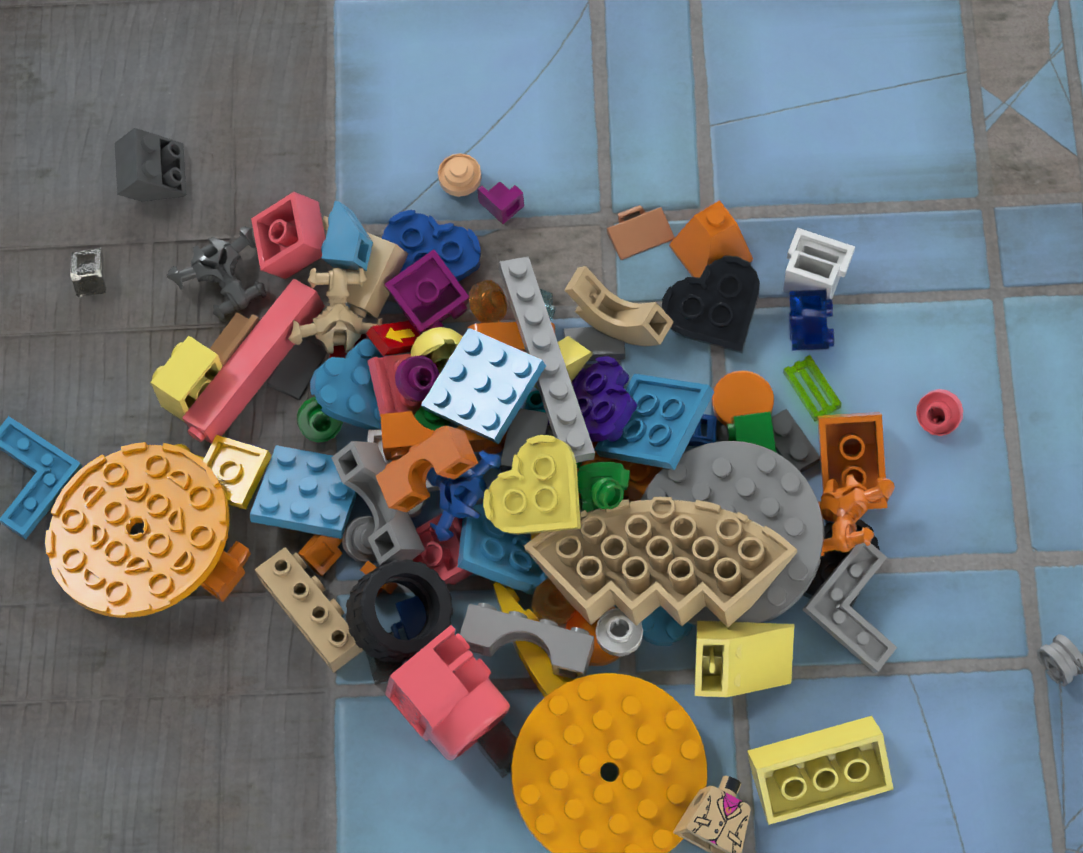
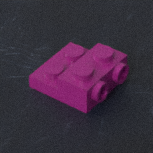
M434 249L385 283L386 289L401 307L403 314L419 335L432 328L444 327L441 322L450 316L456 319L468 310L466 304L470 302L469 295Z

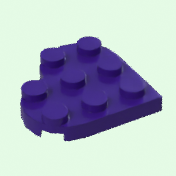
M603 356L595 358L597 363L591 365L588 369L584 370L582 368L571 382L592 442L607 439L610 442L618 440L622 436L623 428L630 420L632 413L637 409V402L624 388V385L629 380V374L616 359Z

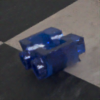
M826 290L789 291L791 351L829 350V347H834V329H828L827 317H833L832 299H827Z

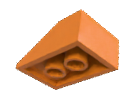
M880 412L817 416L823 492L828 480L831 479L836 480L839 488L846 487V477L851 474L866 490L878 486L877 478H886L882 414ZM884 497L869 503V509L888 508Z

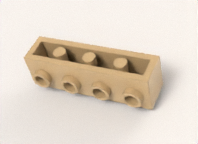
M284 547L255 569L260 582L334 673L361 653L363 649L356 645V641L350 635L348 624L342 618V615L345 613L334 598L329 601L323 594L326 591L325 587L315 575L310 578L304 571L307 565L299 554L295 552L292 555Z

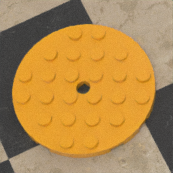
M146 442L121 446L120 451L106 457L102 454L89 462L62 489L51 510L53 516L49 530H46V554L49 557L51 571L56 581L76 603L84 608L104 616L116 618H133L154 614L177 604L189 596L207 579L215 568L228 538L230 514L226 494L209 466L188 450L167 443H163V446L147 445ZM135 524H144L143 533L130 534Z
M600 673L574 679L553 690L534 707L518 733L512 752V793L516 807L526 827L534 838L551 853H668L683 840V838L673 833L677 824L699 790L707 786L706 754L702 739L692 719L684 708L663 689L643 679L624 674ZM605 763H612L618 768V776L612 782H608L601 777L600 770Z

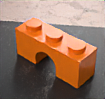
M450 426L440 427L433 432V436L423 443L412 446L406 455L388 463L385 469L376 475L388 507L407 513L429 498L430 494L426 487V476L432 467H434L437 475L455 480L478 464L465 431Z

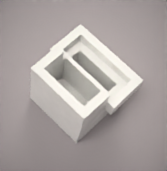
M797 228L787 253V259H790L785 272L783 292L829 307L840 277H845L855 246Z

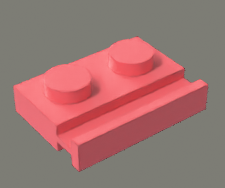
M411 353L381 358L373 357L367 360L380 414L412 411L413 415H415L421 407L422 401L412 402L405 399L399 393L395 383L397 367L403 360L411 357Z

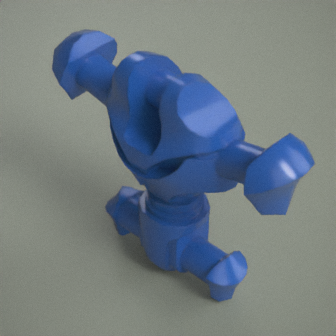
M483 450L480 451L479 454L482 460L474 468H470L455 480L437 475L434 467L429 470L426 480L428 479L432 486L440 488L439 507L443 510V513L437 525L430 523V527L435 530L440 542L448 541L453 537L454 533L449 528L454 517L478 519L481 516L473 507L480 498L484 499V492L487 487L482 477L491 468L500 469V455L488 454Z

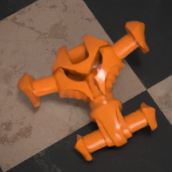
M853 474L846 477V487L839 488L835 479L828 480L821 496V501L818 503L823 519L832 521L834 524L832 525V537L823 540L821 557L824 556L825 552L832 550L848 552L858 544L865 543L866 546L870 545L874 532L868 527L856 532L857 527L855 523L868 511L870 502L882 497L888 502L895 488L894 483L890 479L877 478L879 485L868 490L855 480Z

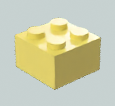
M188 336L183 343L180 342L175 346L171 358L164 366L158 367L152 376L150 383L161 407L184 421L182 417L221 370L222 364L218 354Z

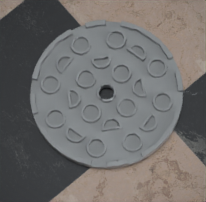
M720 441L698 446L683 453L675 470L663 468L648 485L641 500H652L653 497H672V500L711 502L720 505L722 509L747 515L748 519L763 527H769L797 549L796 555L755 604L735 622L763 623L775 619L802 597L816 575L821 561L820 557L824 540L823 516L818 500L801 472L787 459L768 448L739 441ZM705 606L688 623L697 626V621L720 620Z

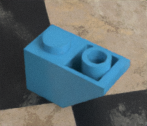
M334 201L333 209L328 217L329 227L326 240L322 244L321 259L334 268L358 270L361 267L364 271H367L373 242L354 212L340 201Z

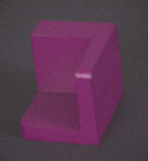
M498 182L489 191L483 186L477 189L479 203L502 224L524 207L523 192L516 185L508 189L502 182Z

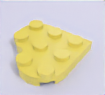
M538 435L527 439V443L513 457L512 470L498 474V478L492 481L489 489L485 490L483 507L487 519L501 531L518 535L581 529L577 464L571 447L567 443L549 435Z

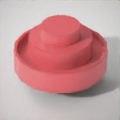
M936 389L920 399L916 415L919 424L925 431L932 435L943 436L950 434L960 425L964 410L961 401L955 394L948 390Z

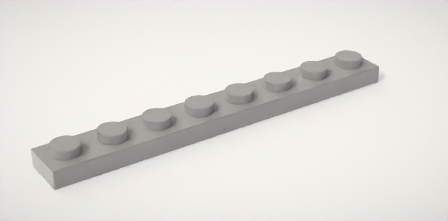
M529 256L500 261L499 271L526 353L543 360L546 364L536 384L553 435L571 447L576 463L594 460L595 451Z

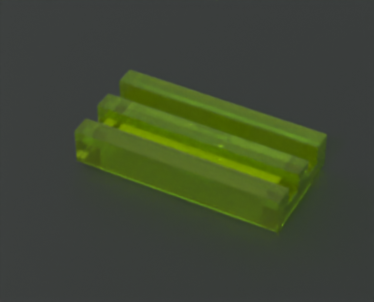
M811 355L806 356L801 362L800 360L795 362L792 367L787 366L783 368V374L814 422L817 421V416L828 415L841 408L842 403ZM806 367L809 369L814 379L816 380V382L824 392L825 396L831 403L830 406L827 404L826 400L824 399V397L816 387L815 383L805 370ZM798 372L822 410L818 411L796 378L795 373Z

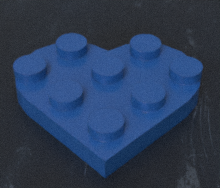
M407 210L391 217L388 226L384 229V234H382V239L397 244L408 253L400 273L433 249L457 281L463 280L480 267L481 249L479 240L469 228L466 230L463 227L454 226V223L438 225L430 215L428 217L425 214L415 213V210Z

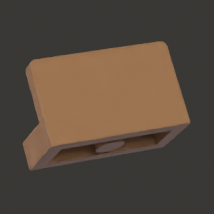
M237 312L210 347V350L218 354L222 367L260 321L259 317L253 314L248 319Z

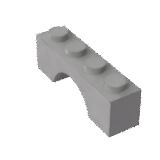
M351 441L331 458L343 484L356 491L364 499L372 512L375 529L373 534L368 537V540L379 565H384L394 560L414 559L425 548L409 513L391 509L386 503L376 479V475L383 471L386 466L377 443Z
M469 603L460 635L469 644L471 652L492 657L500 647L507 643L528 641L538 645L547 653L552 664L553 674L571 679L586 676L594 650V636H591L588 631L577 627H572L571 630L558 627L557 623L547 619H541L540 622L527 619L528 617L525 614L517 611H509V614L496 611L497 609L494 606L486 603H478V606Z

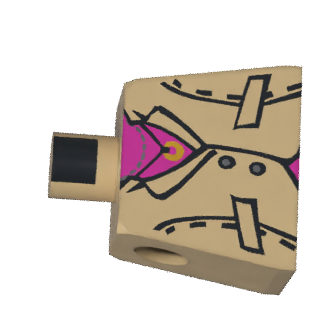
M723 776L719 788L708 786L700 789L673 833L709 853H742L751 808L748 804L736 798L741 782L733 777Z

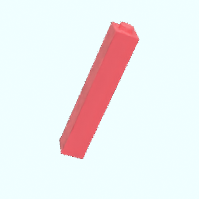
M296 279L290 282L182 417L189 427L187 432L190 436L199 442L206 440L211 444L216 435L223 436L295 345L288 339L292 333L293 320L297 321L299 326L311 324L313 318H316L324 309L325 305L316 290Z

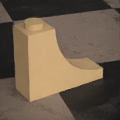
M324 216L322 222L324 230L327 232L329 227L328 217ZM367 233L373 242L367 271H364L367 281L363 287L359 284H347V291H349L350 296H347L346 304L359 317L365 318L366 314L378 319L390 294L385 287V283L400 273L408 253L395 243ZM347 269V272H358V270Z

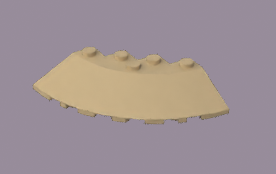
M653 497L652 500L629 502V499L621 500L620 504L613 509L600 508L589 512L584 510L580 512L581 529L541 532L524 545L525 550L557 589L590 625L616 605L637 626L661 605L681 626L686 624L706 606L728 628L755 604L797 553V549L781 535L767 526L763 527L748 519L747 515L722 509L720 505L711 502L672 500V497Z

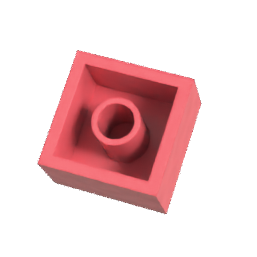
M293 192L251 218L261 271L287 279L322 257L321 249L326 237L318 201Z

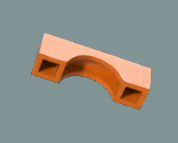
M412 411L380 414L385 460H398L406 455L412 446L423 443L433 436L434 430L421 425L414 417ZM460 426L456 428L465 431L473 452L483 450L488 454H495L504 449L507 431L500 443L497 444Z

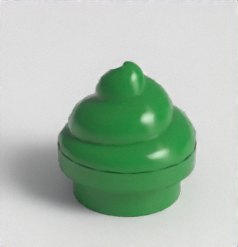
M605 477L592 484L591 497L597 507L613 509L620 504L623 498V489L618 481Z

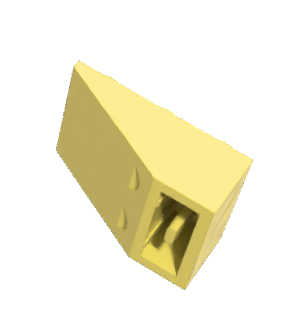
M697 621L695 696L731 697L791 684L794 624L734 622L727 628L721 621Z

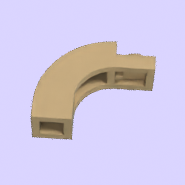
M586 266L577 268L565 288L566 293L578 305L575 312L585 322L605 335L628 344L638 346L661 345L674 322L657 302L638 304L617 297Z

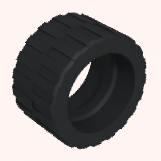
M409 559L391 561L364 575L350 591V597L346 603L347 613L345 614L349 633L356 641V645L362 648L370 657H375L383 662L392 661L393 663L409 660L451 625V616L453 615L451 594L448 592L445 581L438 576L434 569H430L426 564ZM390 582L401 584L422 601L426 611V621L423 629L413 639L406 641L397 639L387 633L381 626L376 615L375 601L380 587Z

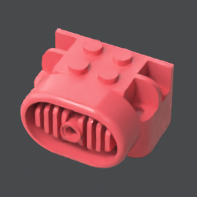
M452 625L393 672L389 677L385 692L388 699L425 741L430 739L440 753L449 761L456 759L479 741L505 717L510 709L509 702L489 680V675L492 672L480 658L476 660L473 657L474 654L469 650V644L459 633L454 634L456 629Z

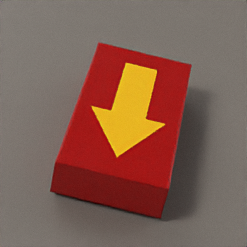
M409 321L371 326L366 332L368 338L382 356L411 352L415 340L420 336Z

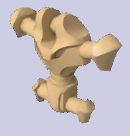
M359 267L358 272H346V270L341 268H334L328 271V273H316L315 268L311 269L307 281L312 289L316 285H328L326 296H328L330 306H327L326 310L319 314L318 317L313 318L314 323L299 326V323L293 320L292 333L288 339L292 343L300 345L303 341L302 338L315 335L316 339L323 342L328 354H333L334 346L344 345L345 352L348 353L353 349L355 342L361 337V334L367 335L366 332L371 326L382 325V318L377 319L376 324L362 322L363 317H359L353 310L349 309V306H346V298L350 296L349 291H347V284H359L363 287L367 281L364 269Z

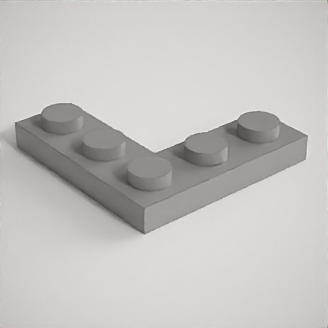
M865 543L855 545L845 555L802 610L871 671L876 673L882 668L897 647L850 606V603L887 558L873 544L870 543L869 546H866Z

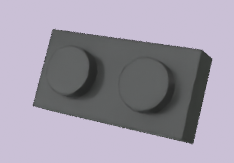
M787 409L771 417L775 448L779 455L792 463L801 473L820 462V456Z

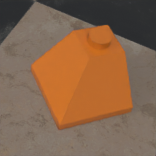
M720 200L694 215L669 244V247L692 277L700 278L707 265L724 256H737L749 263L753 261V257L737 222Z

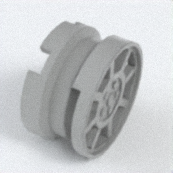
M1058 634L1053 638V643L1050 645L1045 644L1037 650L1040 664H1045L1049 670L1046 673L1057 684L1062 681L1061 685L1065 687L1073 681V676L1083 674V656L1067 637Z

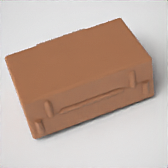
M636 206L618 213L619 224L607 228V234L620 260L675 238L661 207L646 213L642 206ZM640 212L639 216L626 221L623 219L626 216Z

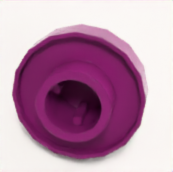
M412 356L403 360L397 367L395 383L399 393L405 399L412 402L424 401L440 373L431 359L425 356Z

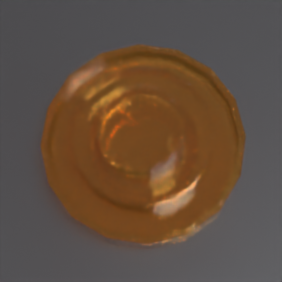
M483 280L472 286L469 293V302L474 316L481 323L502 321L507 314L508 305L501 287L492 280Z
M550 579L544 580L539 584L532 596L531 606L539 620H551L560 626L568 623L577 612Z

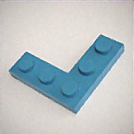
M8 416L0 426V450L34 471L35 475L0 517V522L26 540L54 505L65 485L83 466L80 462Z

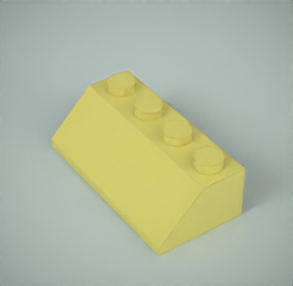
M872 716L747 751L753 780L768 825L894 790L884 736Z

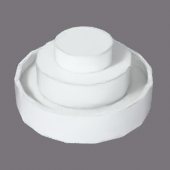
M619 608L610 609L597 622V642L602 650L610 655L619 657L629 655L637 650L642 642V622L636 626Z

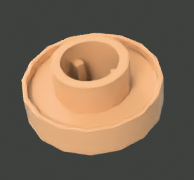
M462 153L452 154L442 161L438 169L439 184L449 195L457 197L467 196L480 186L482 179L480 165L470 155Z

